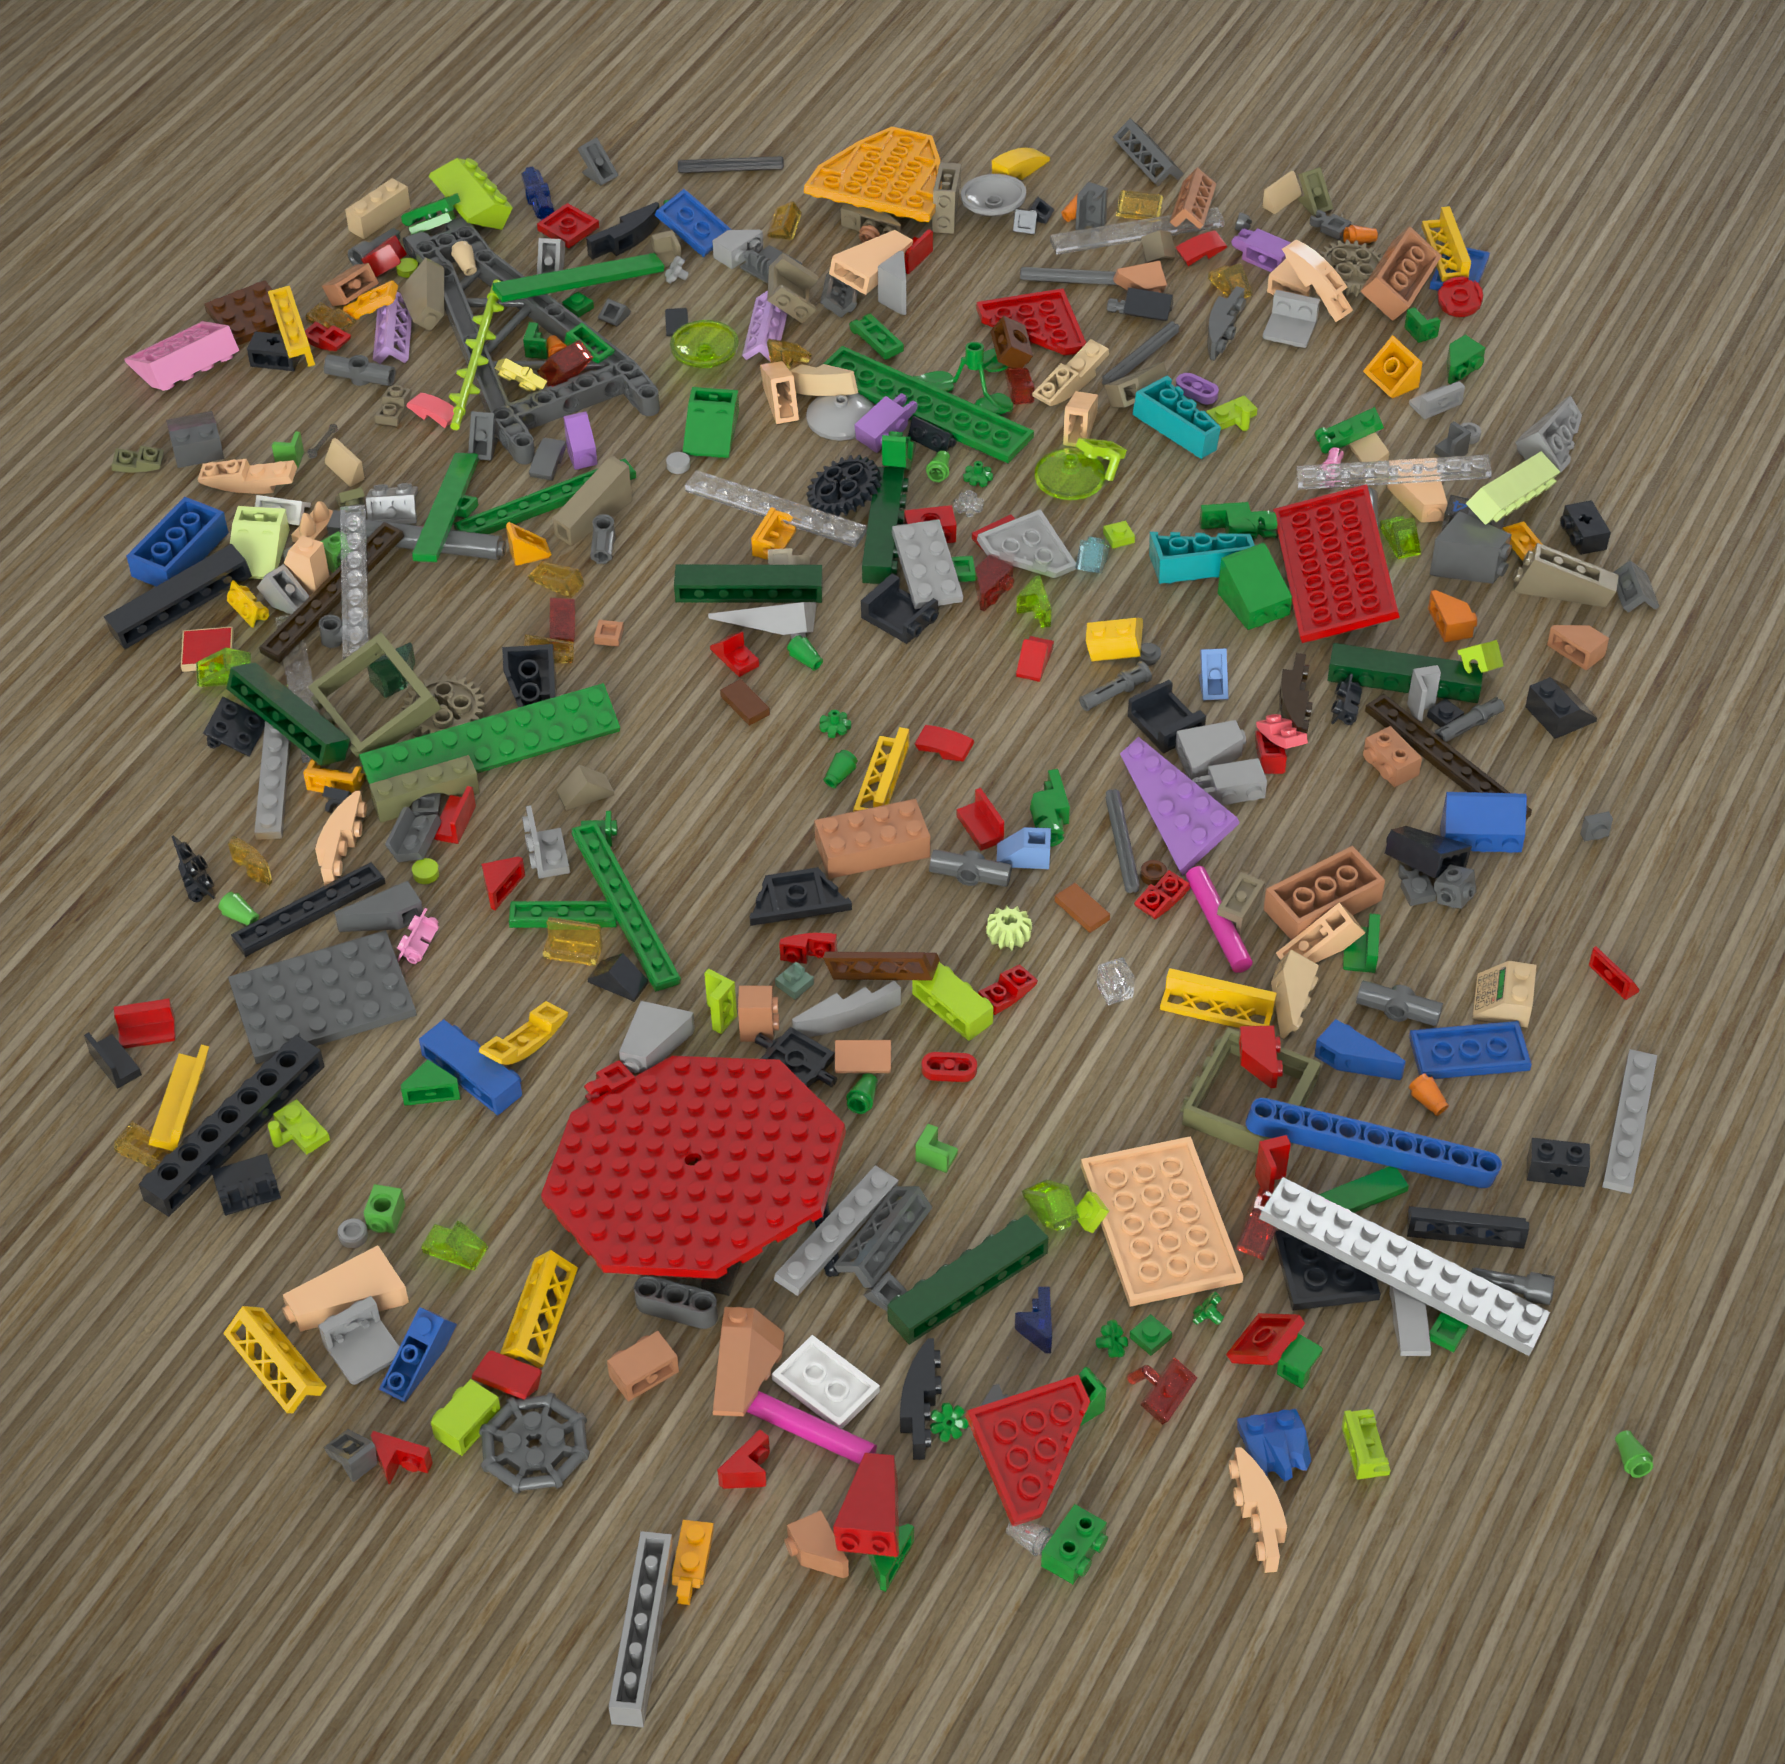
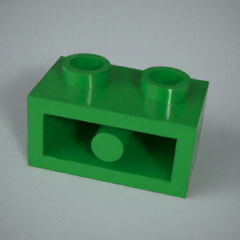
M1074 1504L1043 1548L1041 1567L1073 1585L1079 1576L1084 1577L1092 1564L1091 1558L1095 1552L1100 1553L1104 1549L1108 1541V1536H1106L1107 1522Z

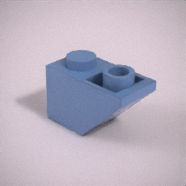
M1024 827L997 844V862L1012 864V868L1049 869L1051 828Z

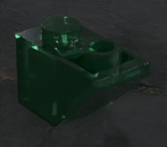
M409 642L395 650L413 671L416 662L413 645ZM386 655L381 656L367 667L370 682L384 698L408 686V682Z

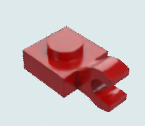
M618 1060L596 1072L597 1080L590 1081L584 1086L588 1092L585 1098L590 1102L608 1091L613 1093L635 1080V1076Z

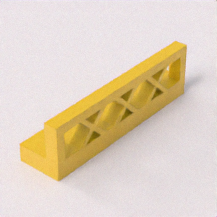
M1450 206L1441 207L1439 220L1422 221L1421 225L1427 243L1440 255L1444 254L1451 257L1449 260L1441 257L1436 267L1442 282L1453 277L1464 276L1469 278L1471 260ZM1429 228H1440V231L1437 233ZM1439 240L1445 243V245L1441 246L1439 244H1436L1435 242ZM1450 268L1456 272L1446 273L1445 270Z
M290 285L268 291L289 358L305 354L308 366H314L315 362Z
M899 727L896 738L879 736L853 812L869 809L862 807V804L873 800V808L890 803L909 749V729ZM883 746L892 747L891 752L886 755L882 750ZM886 763L884 771L879 773L876 767ZM879 781L878 789L873 792L869 785Z
M1169 968L1160 1010L1240 1028V1026H1270L1277 993ZM1170 995L1182 997L1185 1002L1174 1004L1168 1001ZM1205 1002L1211 1008L1205 1011L1200 1010L1196 1007V1004ZM1231 1008L1235 1009L1238 1014L1230 1017L1226 1016L1222 1011ZM1256 1014L1266 1018L1264 1024L1252 1022L1249 1017Z
M201 1044L197 1058L181 1053L178 1054L148 1145L174 1151L179 1146L205 1067L209 1046Z
M552 1250L534 1258L500 1354L513 1359L522 1357L537 1368L544 1366L578 1269L577 1266ZM556 1265L567 1272L562 1282H559L555 1273ZM553 1289L557 1302L555 1306L550 1307L546 1294L548 1290ZM543 1313L548 1323L547 1330L541 1331L537 1320L538 1316ZM536 1338L540 1349L538 1356L527 1349L530 1339Z
M241 1307L223 1334L286 1413H294L306 1395L321 1396L327 1386L264 1308ZM242 1324L246 1327V1340H241L236 1334ZM255 1343H259L262 1347V1360H257L254 1357ZM270 1363H275L278 1367V1380H273L270 1377ZM286 1383H291L297 1390L291 1400L286 1397Z

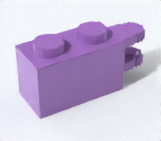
M1244 228L1231 241L1234 248L1243 252L1242 260L1269 272H1272L1286 259L1282 249L1291 243L1258 228L1254 232Z
M900 393L893 400L885 396L854 424L856 439L878 453L882 449V435L889 436V431L903 432L908 425V419L916 412L918 404L915 401H911L903 408L902 406H904L908 398L906 395Z

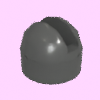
M1239 212L1235 230L1250 229V224L1252 223L1250 216Z

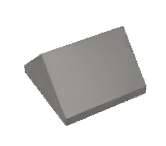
M898 251L878 266V302L901 315H906L904 252Z

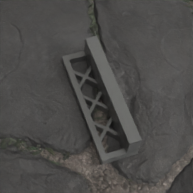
M1131 118L1113 136L1115 141L1157 186L1169 174L1177 180L1184 174L1153 139ZM1130 130V139L1122 141L1121 138ZM1141 143L1140 151L1133 153L1134 144ZM1152 155L1151 163L1144 164L1145 156ZM1163 166L1165 169L1155 177L1156 167Z
M893 1187L835 1263L834 1267L837 1272H854L864 1288L874 1287L932 1209L931 1204L920 1187Z

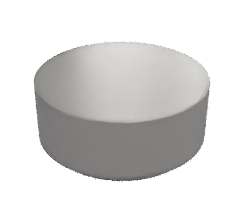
M1470 422L1461 424L1462 427L1471 432L1469 444L1477 443L1481 436L1480 427Z
M674 452L668 455L666 459L668 471L674 474H682L688 471L690 468L689 456L683 452Z
M355 1218L342 1222L338 1227L340 1243L347 1248H357L363 1245L368 1238L365 1223Z

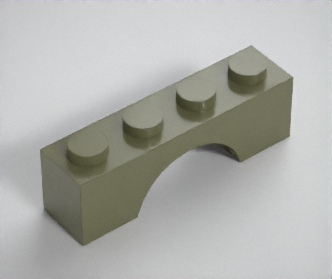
M469 755L369 784L372 803L380 823L398 818L403 807H409L415 800L427 794L444 793L449 796L462 797L467 786L473 787L474 795L480 794L477 772Z

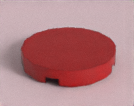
M1464 276L1446 280L1438 291V304L1440 308L1448 315L1454 317H1468L1475 314L1483 302V289L1475 280L1473 282Z

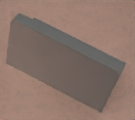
M1630 560L1613 572L1619 575L1617 593L1622 607L1627 612L1632 611L1643 602H1646L1654 609L1659 607L1647 573Z

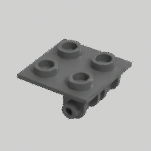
M770 245L759 253H756L755 250H747L744 253L746 262L740 268L768 283L769 266L783 252ZM792 258L793 260H795L796 262H798L799 264L802 265L801 262H799L798 260Z

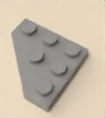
M1041 509L978 534L977 541L989 559L1048 577L1057 578L1074 571L1077 566Z

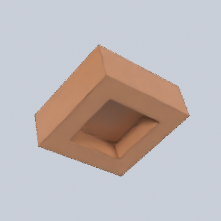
M599 620L594 635V643L619 647L624 631L623 622Z

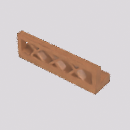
M1198 167L1182 183L1170 223L1175 227L1179 226L1186 218L1199 229L1205 223L1216 183Z

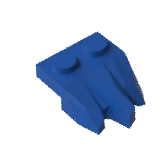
M1296 1409L1251 1415L1237 1419V1429L1244 1442L1246 1452L1255 1460L1267 1477L1268 1472L1273 1471L1285 1482L1293 1478L1292 1467L1300 1470L1308 1469L1311 1463L1310 1450L1305 1427Z

